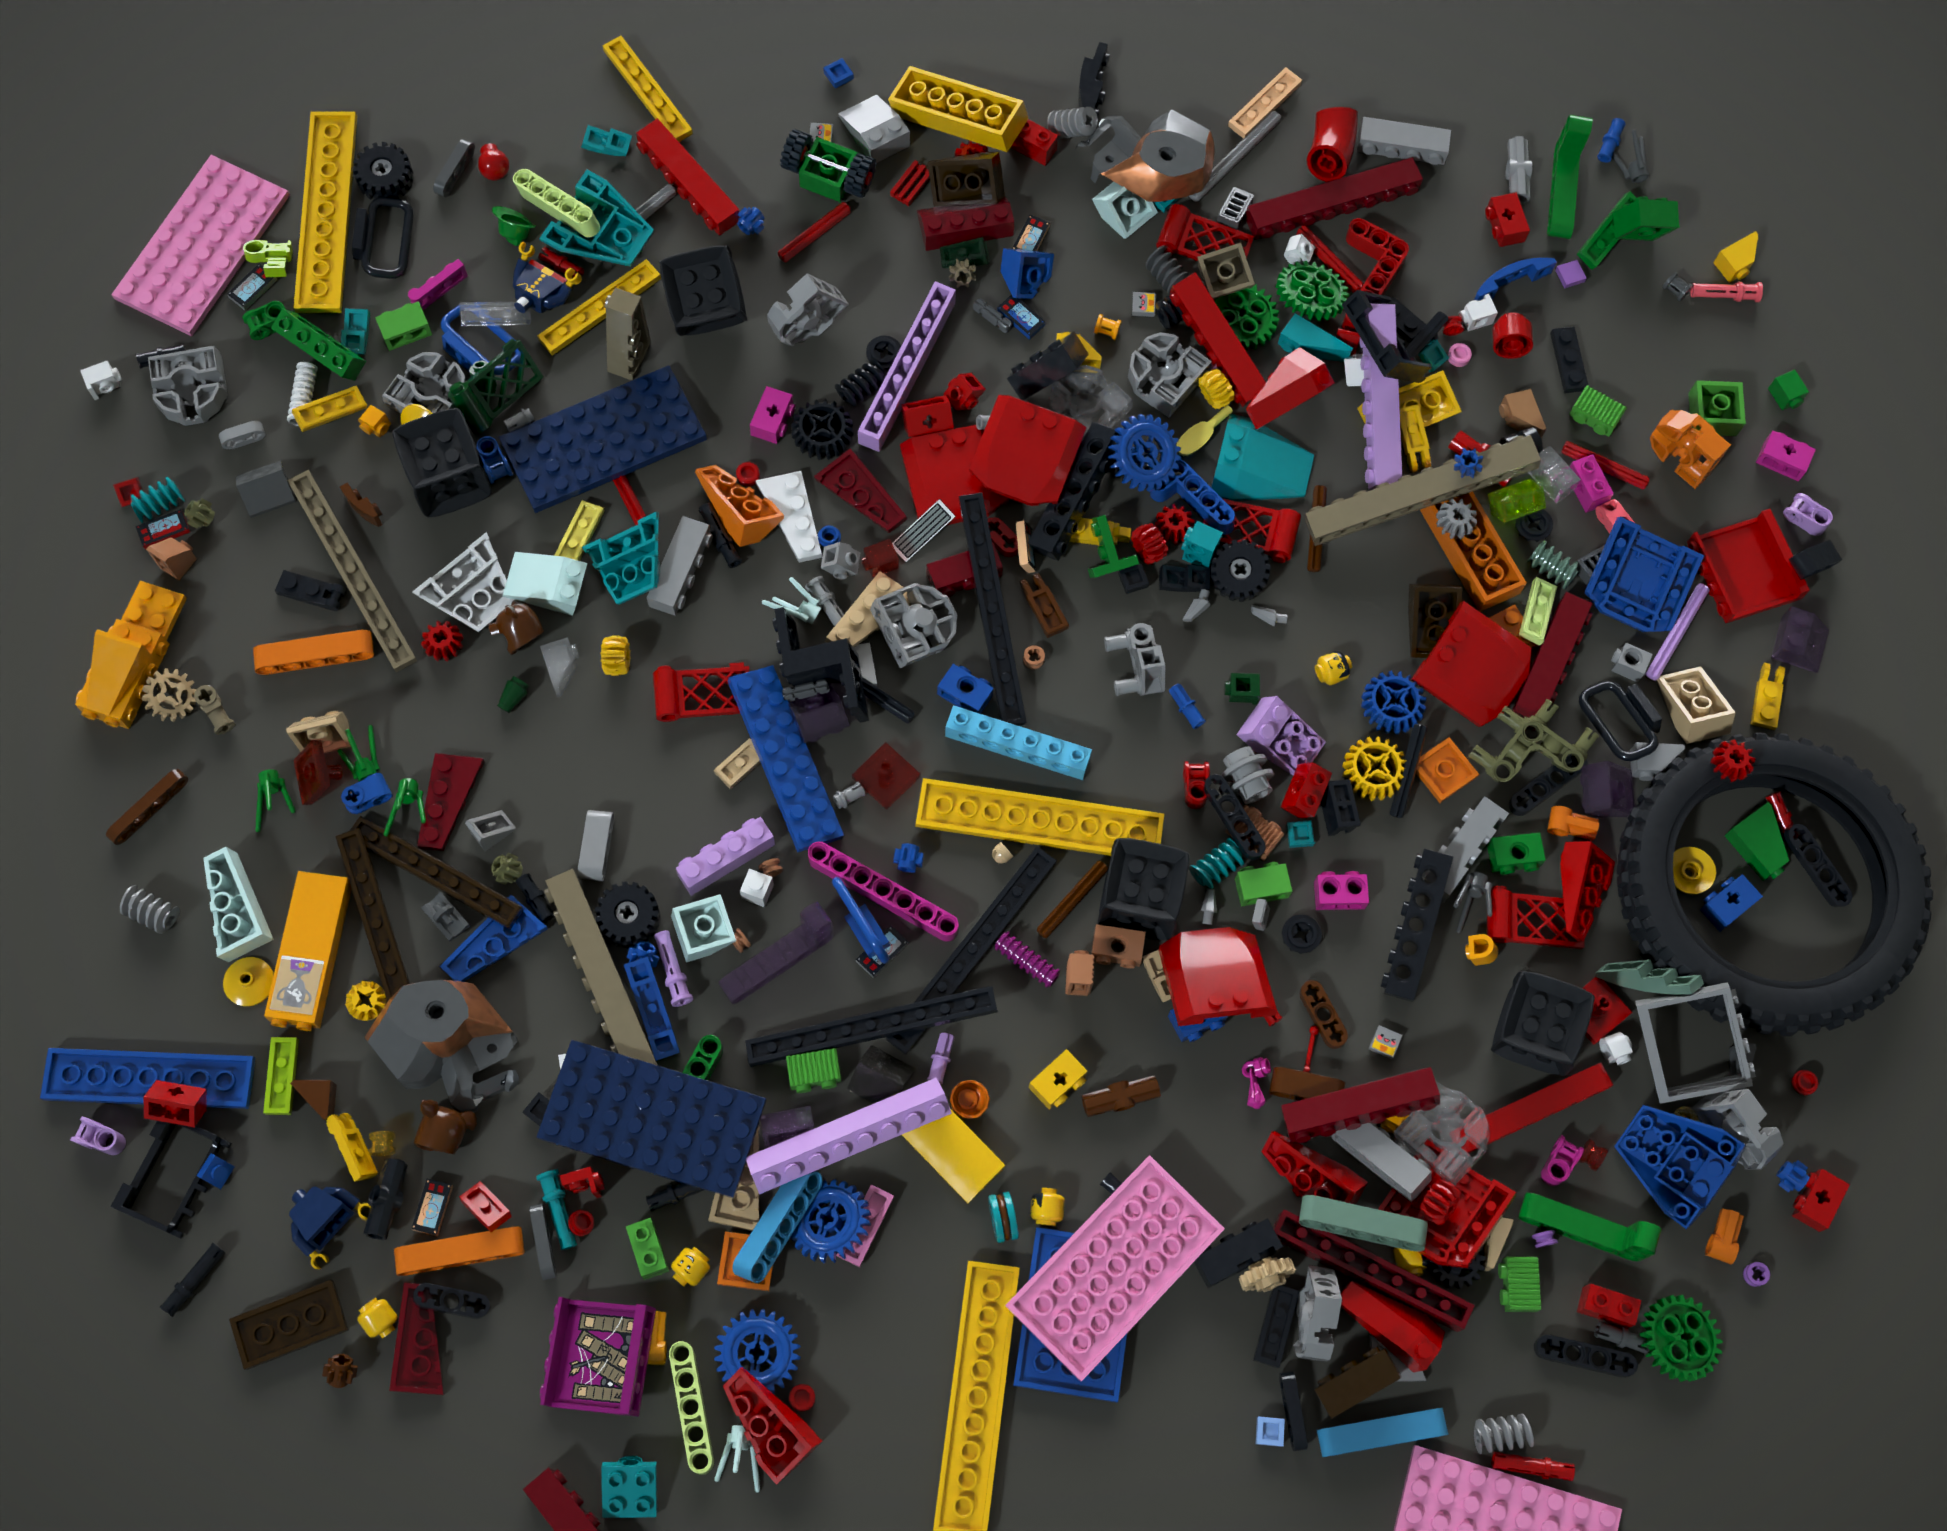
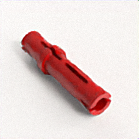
M1493 1451L1492 1469L1542 1476V1479L1547 1480L1549 1477L1569 1481L1574 1480L1575 1465L1572 1463L1551 1461V1458L1547 1457L1536 1459Z

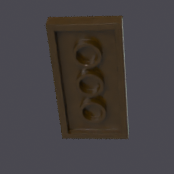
M333 1280L323 1282L229 1319L244 1370H249L349 1331Z

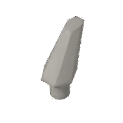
M1202 589L1199 598L1193 599L1191 606L1182 619L1184 622L1193 621L1210 607L1211 604L1208 601L1210 592L1208 590Z
M1251 605L1252 614L1268 624L1275 626V623H1287V614H1278L1274 609Z
M1207 888L1201 911L1204 912L1202 924L1212 925L1213 915L1217 913L1215 889Z

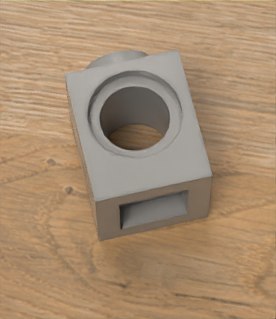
M1625 643L1621 650L1617 648L1611 659L1614 665L1611 671L1638 683L1645 674L1653 654ZM1625 658L1632 660L1634 665L1627 663Z

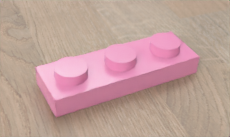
M870 1185L864 1197V1200L868 1201L869 1206L863 1209H868L871 1212V1216L864 1217L870 1221L871 1226L862 1227L867 1231L868 1236H858L863 1245L853 1243L855 1253L846 1249V1259H843L839 1253H837V1257L857 1267L861 1266L894 1199V1195Z

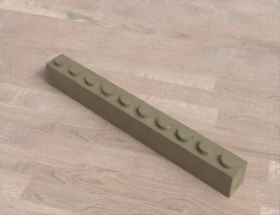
M1531 435L1526 437L1517 436L1511 439L1509 443L1503 445L1500 443L1494 444L1486 451L1480 453L1476 451L1478 456H1483V461L1479 463L1483 468L1482 472H1475L1473 479L1470 476L1461 478L1460 471H1454V465L1458 462L1451 459L1443 463V466L1425 468L1420 474L1402 476L1397 482L1391 484L1387 482L1382 483L1374 490L1368 492L1366 490L1359 491L1353 497L1345 500L1344 498L1336 499L1331 502V505L1313 507L1308 513H1305V522L1314 545L1317 546L1539 469L1541 458Z
M568 870L545 880L548 886L544 890L549 903L554 902L557 910L553 912L559 925L564 924L567 931L563 933L568 948L573 946L576 952L572 956L577 969L582 968L585 973V977L581 979L586 991L592 990L595 999L591 1000L596 1014L602 1013L605 1020L600 1023L606 1037L611 1035L614 1044L610 1045L612 1052L657 1065L574 870Z

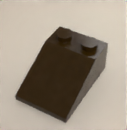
M1000 152L975 153L928 162L934 207L997 204L1005 197Z
M1409 584L1408 615L1411 658H1427L1449 625V619L1460 602H1462V587L1458 585Z

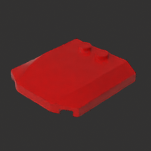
M998 395L969 467V472L972 475L974 474L987 490L1026 505L1057 504L1087 427L1075 419L1009 395Z
M976 425L912 437L900 444V451L917 519L939 499L955 515L947 525L963 522L958 500L959 496L982 493L987 517L992 515L1003 503L1009 502L1008 497L987 490L981 484V481L969 472V467L985 429L978 430Z
M1462 601L1449 619V625L1427 659L1423 660L1411 681L1417 682L1424 690L1476 726L1481 727L1497 718L1505 705L1509 707L1529 675L1532 648L1474 607Z
M1230 927L1180 932L1160 945L1158 951L1178 1026L1203 1024L1206 1018L1250 1014L1251 1018L1276 1015L1277 1008L1256 935Z
M1426 1139L1414 1158L1416 1160L1422 1159L1431 1168V1181L1412 1203L1392 1188L1378 1210L1426 1221L1428 1228L1425 1250L1419 1253L1438 1265L1468 1268L1516 1197V1192L1495 1179L1492 1181L1488 1180L1450 1157L1449 1152ZM1439 1179L1451 1182L1456 1188L1461 1190L1457 1207L1449 1219L1442 1225L1430 1222L1420 1214V1205L1424 1200L1423 1198L1426 1196L1427 1191L1430 1190L1432 1184H1435Z

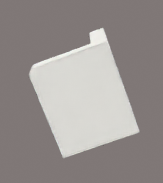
M1353 354L1344 359L1347 386H1361L1364 379V370H1361L1360 365L1363 354Z

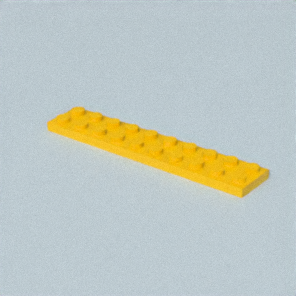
M356 112L310 113L294 296V311L296 313H342L357 127Z
M923 778L915 827L1111 856L1113 843L1118 838H1131L1161 844L1164 814Z
M968 1261L933 1531L988 1530L1014 1318L1013 1313L1005 1305L1017 1294L1020 1267Z

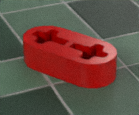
M989 518V529L990 526L993 528L998 527V534L995 531L990 532L995 548L1006 557L1017 555V535L999 518ZM1013 542V549L1011 547L1005 548V543L1010 544Z

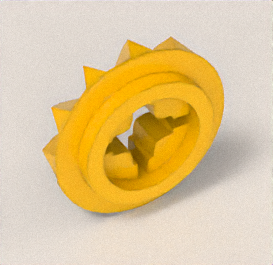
M361 981L357 985H352V989L346 994L345 1005L351 1016L361 1021H369L378 1017L387 1003L384 989L379 984L373 981ZM360 994L365 995L366 997L371 995L369 1000L371 1002L370 1004L372 1005V1007H370L369 1005L367 1006L366 1004H362L360 1006V1003L362 1002Z

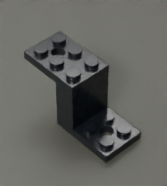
M784 607L774 609L776 618H773V626L775 632H778L779 640H776L778 653L782 654L783 662L779 664L782 676H785L788 683L792 684L794 688L795 685L812 681L816 683L817 680L826 679L829 684L841 681L842 686H845L846 694H843L845 708H849L851 715L855 716L860 723L869 721L859 656L849 640L845 638L800 649L796 622Z

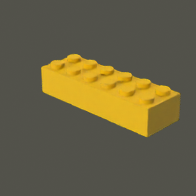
M909 66L888 99L891 108L901 119L1004 152L1009 151L1028 120L1023 100Z

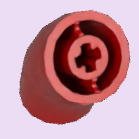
M1332 107L1316 112L1314 139L1307 156V166L1312 175L1317 179L1330 182L1340 179L1345 175L1352 159L1356 142L1358 112L1355 109Z

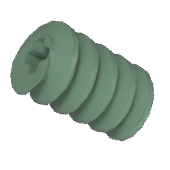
M1544 540L1535 549L1527 562L1533 560L1532 568L1541 565L1540 574L1548 570V579L1556 576L1555 584L1564 581L1562 589L1566 590L1579 572L1577 570L1578 562L1576 561L1569 565L1571 557L1568 556L1562 560V551L1554 555L1555 546L1545 549L1547 541Z

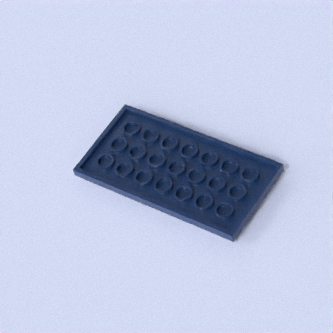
M668 365L499 436V439L534 512L538 513L615 480L620 476L629 474L706 441L707 437L673 371Z
M571 1040L537 1138L734 1199L767 1099Z

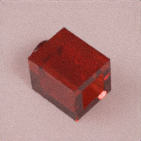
M890 539L864 548V557L861 558L865 571H870L872 578L879 571L885 574L899 568V558Z

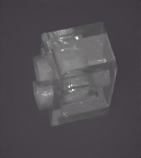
M1548 446L1539 453L1541 458L1539 469L1528 473L1557 504L1575 490L1581 479L1555 450Z

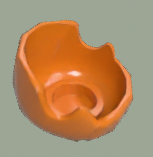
M974 1080L959 1082L953 1088L950 1097L953 1111L960 1117L967 1119L980 1117L988 1109L990 1100L987 1089L981 1083Z

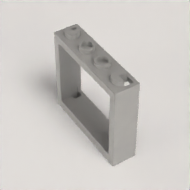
M1728 982L1699 988L1693 994H1667L1635 1001L1660 1104L1753 1086L1751 1078L1756 1077L1753 1062L1748 1063L1746 1054L1750 1053L1747 1038H1742L1740 1029L1745 1028L1741 1013L1736 1014L1734 1007L1735 1004H1739L1736 990H1730ZM1723 995L1741 1074L1667 1088L1648 1009Z

